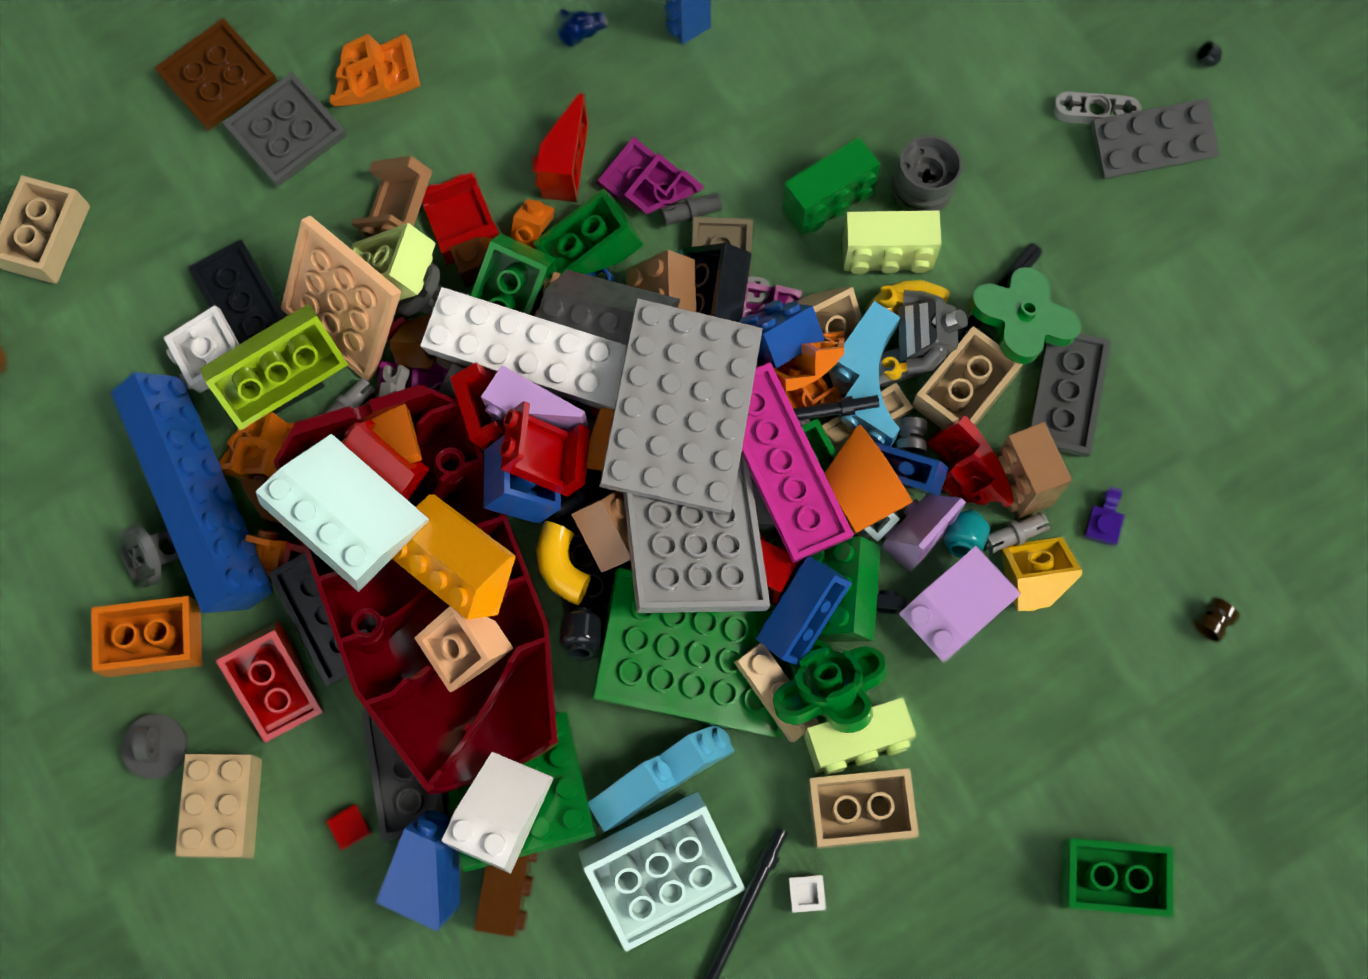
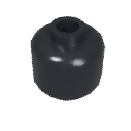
M578 607L573 609V612L567 613L562 617L559 644L567 652L568 656L575 659H587L601 649L603 621L598 615L592 613L591 609Z

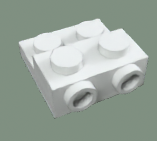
M215 305L163 337L169 347L166 350L167 355L175 365L179 366L182 372L179 374L180 379L189 390L194 389L199 393L209 389L200 368L240 345L221 309Z

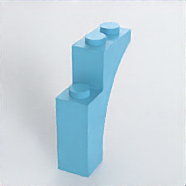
M874 301L844 343V355L831 370L834 371L835 376L841 381L854 384L845 397L852 396L854 399L878 395L880 406L878 408L855 411V415L843 417L841 414H837L841 417L840 420L852 429L861 424L874 442L891 447L898 436L900 428L890 416L882 398L879 384V364L884 348L897 330L900 316Z
M714 725L689 734L660 756L641 763L589 801V807L603 831L606 832L621 825L675 787L735 752L729 735L719 726Z

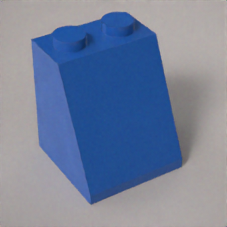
M426 810L404 828L376 903L438 932L459 909L461 904L459 854L457 850L450 848L441 841L450 823L448 816L440 811Z

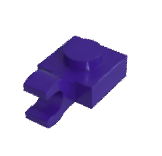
M1110 486L1109 490L1105 491L1102 507L1093 506L1091 508L1084 538L1114 547L1118 544L1125 514L1116 512L1121 499L1122 489Z

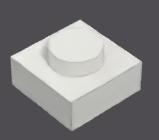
M823 875L788 878L792 913L826 910Z

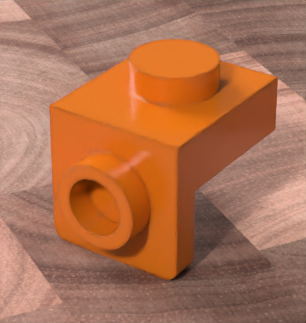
M528 198L513 216L511 238L536 249L533 242L541 237L544 229L554 218L555 208Z
M259 530L258 535L246 534L245 541L256 543L257 554L268 576L269 572L282 565L286 543L290 541L278 538V532Z

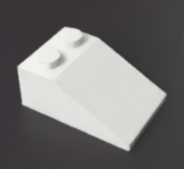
M491 752L456 808L441 841L450 848L511 874L553 781V777Z

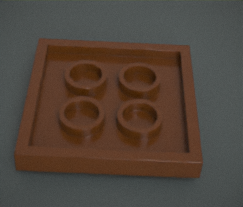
M224 18L154 67L158 75L207 131H210L278 81L274 73Z

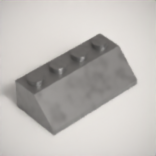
M566 270L545 290L536 317L627 345L637 298L676 308L679 306L680 299Z

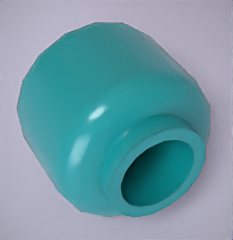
M967 510L960 512L953 524L948 525L944 542L949 552L959 558L965 556L975 546L983 552L990 533V526L977 511Z

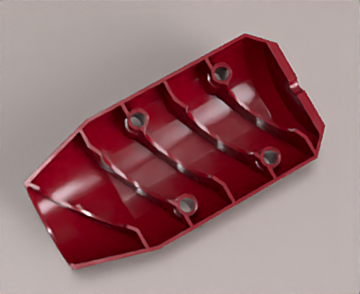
M420 384L368 400L366 404L360 407L352 408L347 406L295 422L273 462L276 471H278L288 462L330 434L341 442L345 438V432L354 423L371 420L393 408L406 404L410 411L422 457L421 462L429 468V471L408 501L416 507L428 495H436L516 556L498 615L488 617L496 621L514 649L493 666L450 693L414 638L442 614L449 605L393 559L358 592L302 542L356 698L428 794H440L470 786L491 752L520 764H525L552 749L558 743L549 625L506 515L483 508L484 457L480 447L469 439L458 401ZM366 629V630H371L372 632H370V633H363V632H361V630Z

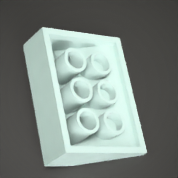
M332 434L281 467L256 491L259 503L264 509L358 592L429 521L422 512Z
M698 791L578 852L583 869L625 952L746 890Z

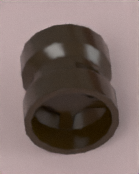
M1213 597L1206 605V612L1199 614L1193 621V625L1204 637L1219 643L1226 635V628L1233 626L1240 618V614L1225 600Z

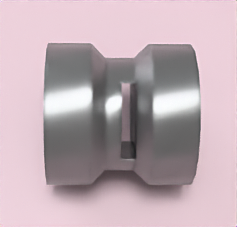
M904 417L896 420L900 430L895 448L917 455H924L927 449V442L924 440V434L927 432V421L917 417Z

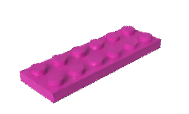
M771 362L756 368L741 455L792 563H795L849 540L854 534Z

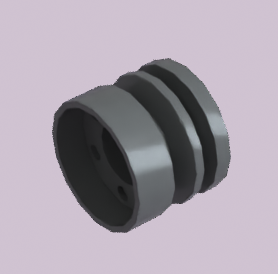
M923 135L913 138L908 142L901 152L891 182L892 195L896 203L905 211L941 212L949 204L963 169L962 157L958 149L947 139L936 135Z

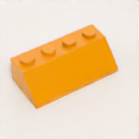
M428 495L416 508L429 521L392 559L465 619L470 620L498 615L516 556L436 495Z

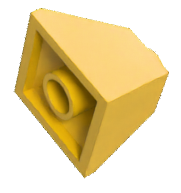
M1063 537L1029 541L1020 546L1014 544L1001 550L1006 578L1021 593L1013 601L1018 611H1035L1039 608L1050 607L1082 576V569Z

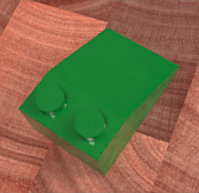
M605 188L533 242L537 250L556 258L551 272L552 276L554 272L562 275L566 270L587 275L623 262L644 246L621 206Z

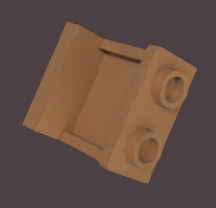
M413 156L372 161L369 172L380 179L381 183L369 217L353 219L351 225L360 230V234L365 238L406 223L414 227L432 170Z

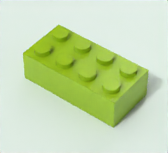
M307 304L204 365L200 370L208 387L238 429L242 430L348 366V363L311 305Z

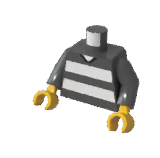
M886 285L881 287L880 290L883 293H892V297L889 300H879L885 307L891 308L896 306L898 302L903 303V306L898 307V316H900L899 345L901 363L894 357L884 358L882 360L884 367L890 368L895 366L893 370L885 371V376L890 380H897L902 375V372H907L909 375L935 370L949 353L957 349L958 330L966 327L968 324L965 312L960 309L956 310L954 306L946 304L943 298L929 292L904 290V293H897L892 286Z

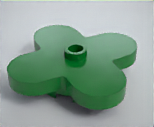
M1024 267L1017 269L1009 279L1007 288L995 284H982L975 289L969 299L971 313L979 321L989 324L991 329L995 327L996 331L1000 334L999 346L1001 351L1008 359L1019 364H1028L1036 360L1043 350L1044 342L1055 346H1068L1074 342L1081 331V322L1072 310L1050 302V283L1041 272L1033 268Z
M816 640L808 654L800 660V666L790 663L795 679L780 686L773 696L775 713L781 721L797 725L823 715L835 730L843 733L858 732L869 725L873 718V709L866 691L881 684L887 676L886 659L881 651L873 647H858L851 651L844 649V653L833 651L827 643Z

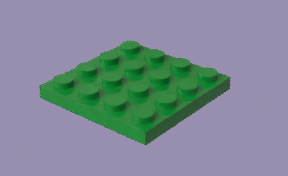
M567 711L556 714L558 743L543 755L523 764L553 777V781L518 858L596 836ZM470 786L448 792L452 816ZM459 852L461 867L464 872L490 866L485 862Z

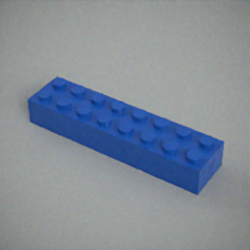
M133 372L111 391V395L201 612L249 610L274 591L257 554L255 545L252 542L245 541L246 534L249 533L244 519L223 475L221 465L217 461L210 440L205 433L198 412L187 391V386L180 377Z

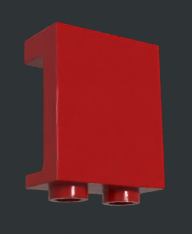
M474 172L459 174L450 181L442 184H432L427 187L422 204L446 265L455 263L450 247L476 237L495 238L499 235Z
M476 362L451 376L450 379L469 439L485 450L505 434V427L497 421L490 422L491 418L485 411L486 407L481 398L495 375Z
M522 401L514 409H510L507 412L503 421L505 435L500 447V455H502L500 469L568 497L586 484L590 428L579 424L570 432H567L529 415L530 403Z
M372 420L361 423L356 422L351 425L344 434L346 440L343 444L408 500L429 471V468L421 461L413 464L409 463L372 431L376 425Z

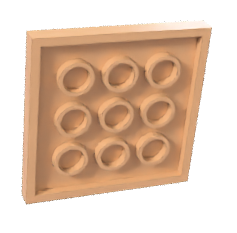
M310 215L302 219L281 309L287 315H290L305 305L310 304L345 358L348 367L368 382L377 373L402 291Z

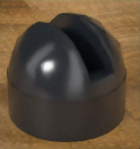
M1207 41L1198 49L1195 59L1203 66H1216L1221 61L1222 49L1213 41Z

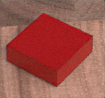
M357 804L352 805L326 821L342 851L373 834Z

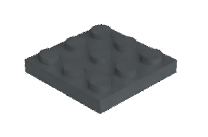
M293 72L222 122L228 132L277 188L347 136L341 125Z

